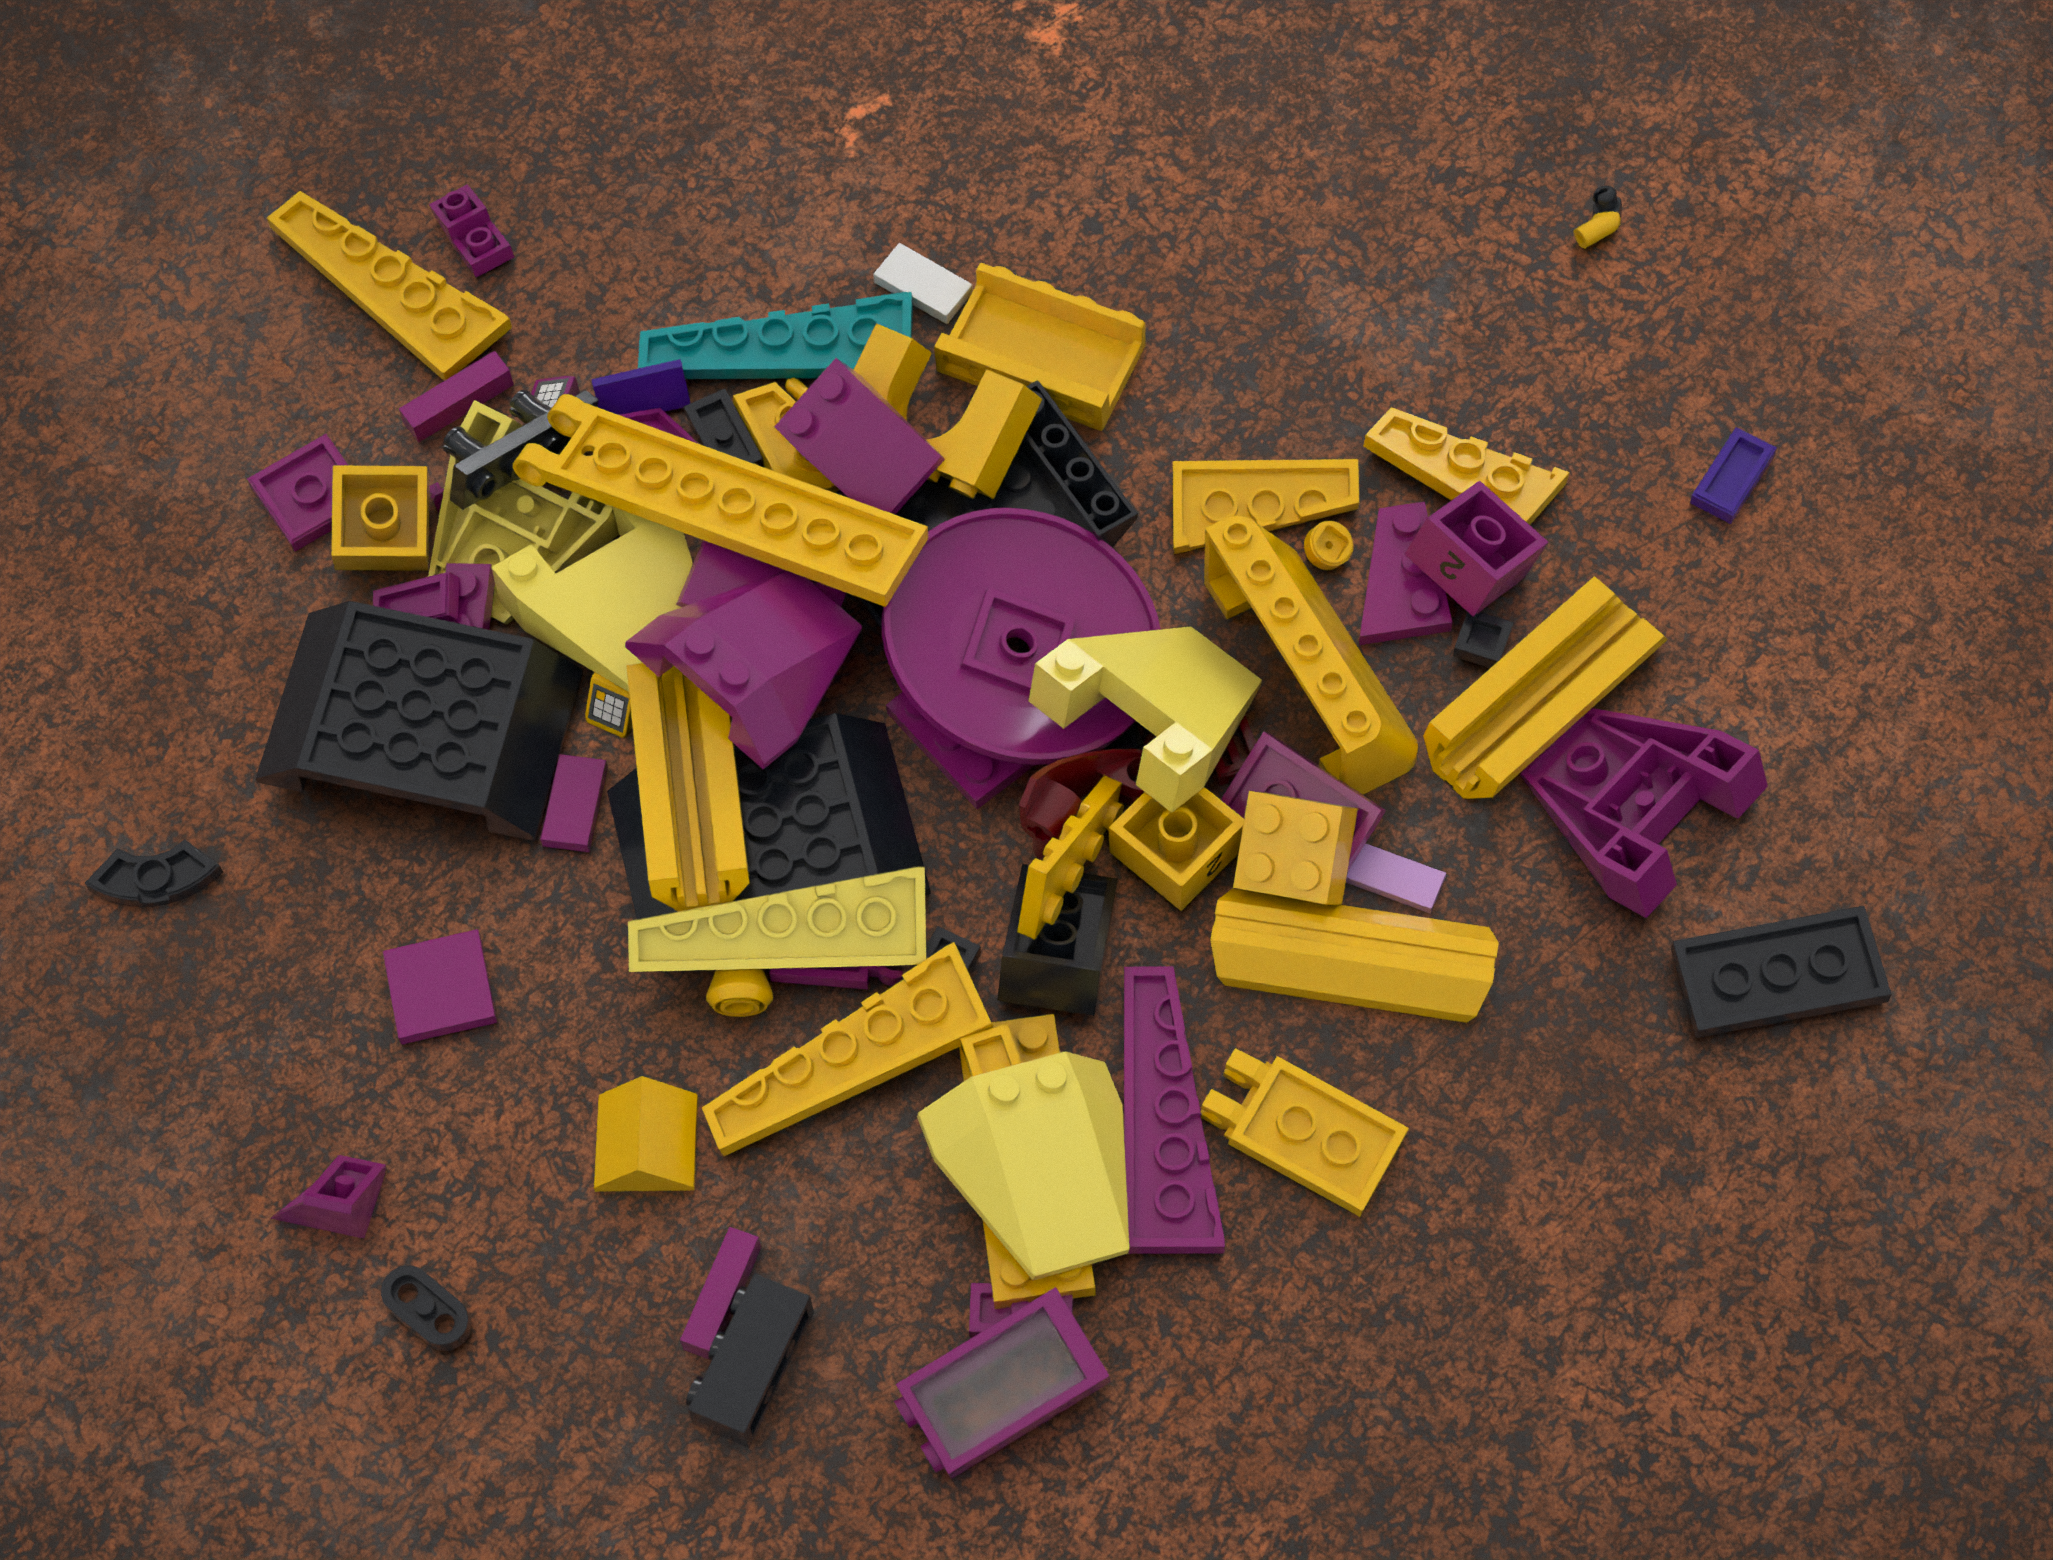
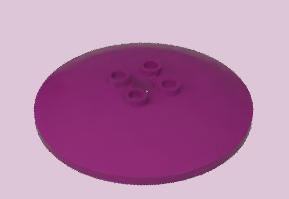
M991 508L969 512L947 520L928 531L927 542L886 607L883 606L882 638L890 669L908 701L920 715L934 728L965 748L1001 761L1031 765L1051 764L1073 755L1100 751L1119 739L1136 722V720L1105 697L1063 729L1029 702L1035 663L1067 639L1161 630L1157 612L1144 584L1132 567L1109 544L1103 540L1098 541L1090 531L1061 517L1019 508ZM1011 637L1020 638L1027 643L1030 651L1026 653L1014 652L1009 648L1006 640Z

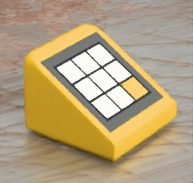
M594 672L591 677L585 712L586 721L621 738L628 736L633 727L629 692Z

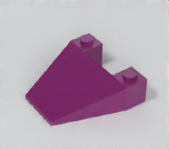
M1591 708L1520 772L1522 779L1607 896L1645 918L1677 886L1668 851L1658 844L1701 799L1738 819L1768 787L1759 750L1720 730Z

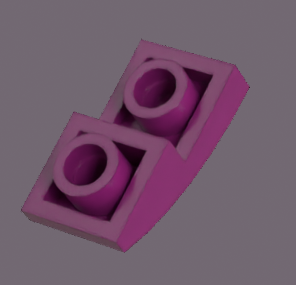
M468 184L429 204L433 215L444 233L476 278L514 258L510 244L493 224L487 208Z

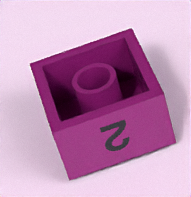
M1479 480L1430 515L1404 555L1474 617L1523 580L1549 542Z

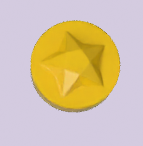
M1324 521L1307 533L1304 540V551L1308 560L1314 566L1323 570H1333L1350 558L1353 552V540L1349 531L1340 523Z

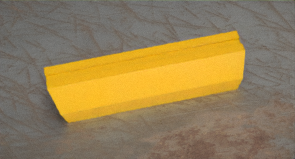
M1594 576L1429 722L1423 737L1433 772L1443 781L1446 780L1452 785L1453 790L1463 799L1493 798L1667 641V638L1644 618L1641 619L1631 608H1628L1613 591Z
M643 663L626 665L651 896L678 912L732 902L747 887L750 881L734 743L728 739L731 716L675 666L658 677Z
M1233 888L1217 900L1215 923L1212 927L1210 941L1216 975L1225 986L1467 1023L1477 1016L1493 984L1494 965L1499 942L1489 927L1346 905L1321 904Z

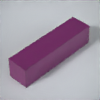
M495 351L491 352L400 407L399 412L404 425L418 443L467 414L474 400L483 404L513 386L514 383L510 370Z
M729 1226L681 1336L680 1342L684 1351L708 1359L709 1350L715 1336L719 1331L725 1332L732 1317L730 1309L738 1289L746 1285L762 1248L758 1236Z

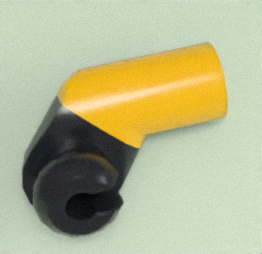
M1601 186L1593 193L1592 220L1574 229L1575 239L1580 247L1584 249L1612 234L1620 226L1622 202L1617 197V191L1611 186Z

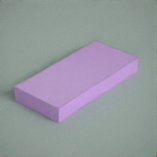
M1365 844L1347 873L1346 883L1431 914L1446 878V873Z

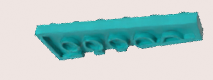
M912 292L856 299L855 305L830 308L829 303L811 306L812 311L785 315V310L768 312L767 318L744 321L740 317L716 320L712 323L700 322L640 331L638 369L681 359L685 379L818 378L835 358H838L854 369L876 323L912 338Z

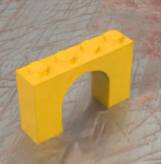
M876 323L853 370L859 373L907 420L909 400L932 353L913 338ZM986 369L960 421L945 434L936 438L926 439L945 458L928 480L937 483L941 476L951 480L949 487L964 496L974 499L978 492L994 499L1039 408L1042 398L1024 384Z

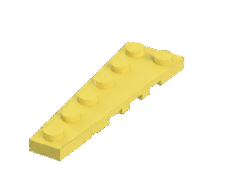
M912 867L628 921L629 972L918 965L926 960L925 867Z

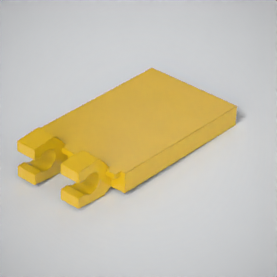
M1235 1048L1225 1065L1226 1069L1223 1072V1076L1244 1089H1250L1243 1103L1239 1104L1211 1089L1201 1106V1118L1219 1129L1226 1130L1224 1137L1229 1139L1228 1144L1361 1217L1409 1128L1278 1056L1273 1064L1267 1061L1264 1064L1262 1061Z

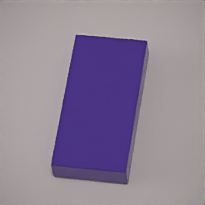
M681 359L591 379L595 397L599 399L598 408L617 415L661 408L666 412L683 408L691 403Z
M1736 427L1693 492L1690 504L1732 524L1773 460L1777 447Z

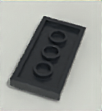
M1865 906L1676 940L1672 942L1671 946L1672 956L1696 1038L1889 1002L1892 995Z

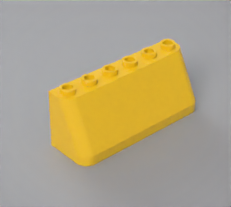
M1244 516L1227 517L1206 527L1205 586L1226 619L1250 608L1254 610L1340 749L1320 758L1319 766L1362 795L1408 773L1414 767L1417 760V740L1298 553L1259 524Z

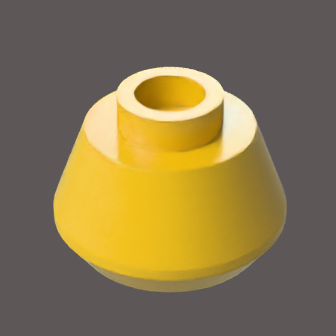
M763 969L716 970L707 991L706 1000L714 1011L719 1014L732 1017H746L765 1011L773 1001V992Z

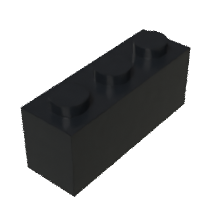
M754 1273L748 1287L741 1286L738 1289L730 1309V1314L734 1316L726 1333L719 1331L715 1336L708 1354V1359L712 1360L704 1378L700 1376L695 1378L686 1398V1405L690 1406L688 1411L695 1426L747 1448H750L814 1314L809 1295Z

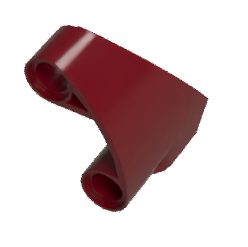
M1110 749L1077 754L1057 760L1043 767L1030 777L1019 803L1020 824L1022 829L1032 837L1033 852L1039 860L1043 861L1045 857L1043 855L1044 848L1052 837L1059 840L1063 825L1071 815L1076 817L1082 803L1080 798L1089 794L1104 775L1122 782L1119 801L1129 806L1144 793L1136 785V782L1131 780L1138 775L1143 750Z

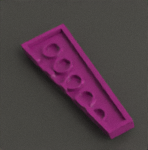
M1124 967V1145L1129 1229L1128 1254H1224L1225 1239L1211 1174L1210 1159L1202 1126L1201 1111L1196 1094L1174 967Z

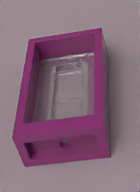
M1055 1287L898 1382L896 1386L902 1397L895 1400L894 1403L908 1427L911 1428L919 1423L929 1441L920 1447L935 1473L945 1468L952 1479L1111 1381L1108 1372Z

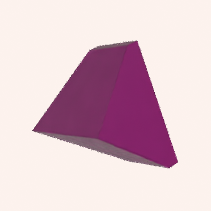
M338 1155L316 1182L270 1219L365 1239L385 1176L386 1165Z

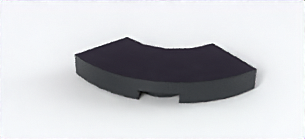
M184 839L170 851L154 856H135L117 848L85 882V885L89 891L98 897L119 905L155 907L171 904L196 894L215 881L223 873V870L218 863Z

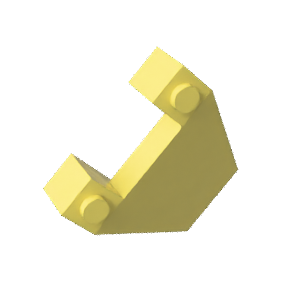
M474 400L460 427L464 428L476 440L488 446L522 427V425ZM450 455L428 577L445 573L446 563L491 564L494 566L531 544L553 571L558 573L607 545L619 535L613 507L574 492L571 493L567 500L542 486H533L519 479L496 490L487 499L479 500L462 510L450 501L453 466L460 462ZM495 584L491 617L507 625L514 618L500 602Z
M613 507L618 534L621 537L558 573L553 571L532 544L491 567L500 602L525 632L629 692L626 665L642 662L625 648V643L658 616L681 608L676 603L693 562L683 532Z
M1181 627L1067 639L1035 663L1029 702L1064 729L1106 697L1157 736L1143 747L1136 785L1172 813L1204 788L1261 687L1262 679L1193 627Z

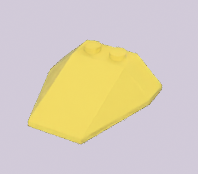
M1066 1051L972 1076L918 1112L917 1118L934 1162L1033 1281L1128 1254L1129 1229L1123 1105L1105 1062Z

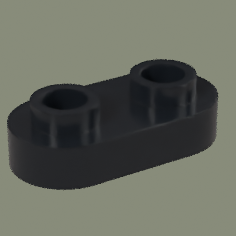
M410 1265L401 1266L392 1270L383 1280L381 1297L388 1311L431 1348L439 1351H450L458 1348L467 1340L471 1331V1319L465 1306L422 1269ZM406 1291H418L417 1297L412 1302L401 1301L402 1295ZM451 1320L455 1322L450 1332H438V1327L443 1321Z

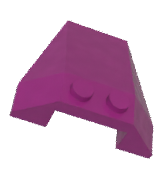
M784 570L662 614L628 639L625 643V648L658 677L673 666L682 672L732 717L728 739L764 769L798 741L860 635L862 625L809 579Z

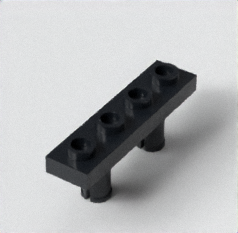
M527 389L520 390L513 396L510 401L511 408L509 409V413L520 419L525 425L494 443L486 446L460 426L454 427L446 434L443 441L445 444L443 446L444 452L460 461L453 466L450 501L462 510L479 500L487 499L493 492L510 482L521 479L513 469V462L526 444H538L550 452L559 455L572 438L559 433L550 425L547 415L551 407L541 402ZM586 390L575 396L584 403L598 407L599 399Z

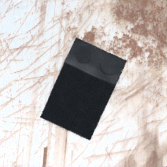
M1022 864L1002 954L997 1001L1095 1016L1118 878L1083 873L1076 890L1073 893L1066 891L1062 897L1064 899L1063 905L1054 924L1045 923L1034 940L1017 932L1029 866L1028 864Z

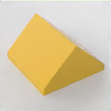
M641 1076L600 1094L598 1099L594 1176L595 1192L695 1191L698 1118L697 1093Z

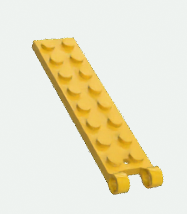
M569 394L561 395L547 415L550 425L556 431L565 436L572 437L561 454L552 453L541 445L529 443L525 445L513 462L515 473L530 485L543 486L546 482L884 607L888 605L928 540V526L592 406ZM588 451L593 452V455L591 456H585L583 454Z

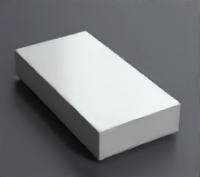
M901 243L894 248L873 274L874 283L893 294L912 292L914 306L945 324L950 322L973 292L971 283Z

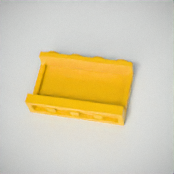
M980 263L976 269V286L950 335L941 333L934 346L936 371L976 386L979 385L986 369L1025 386L1038 380L1067 419L1103 431L1146 346L1145 322L1128 311H1115L1098 305L1086 296H1073L1056 290L1052 285L1044 281L1034 282L1015 275L1007 268L1001 266L992 267Z

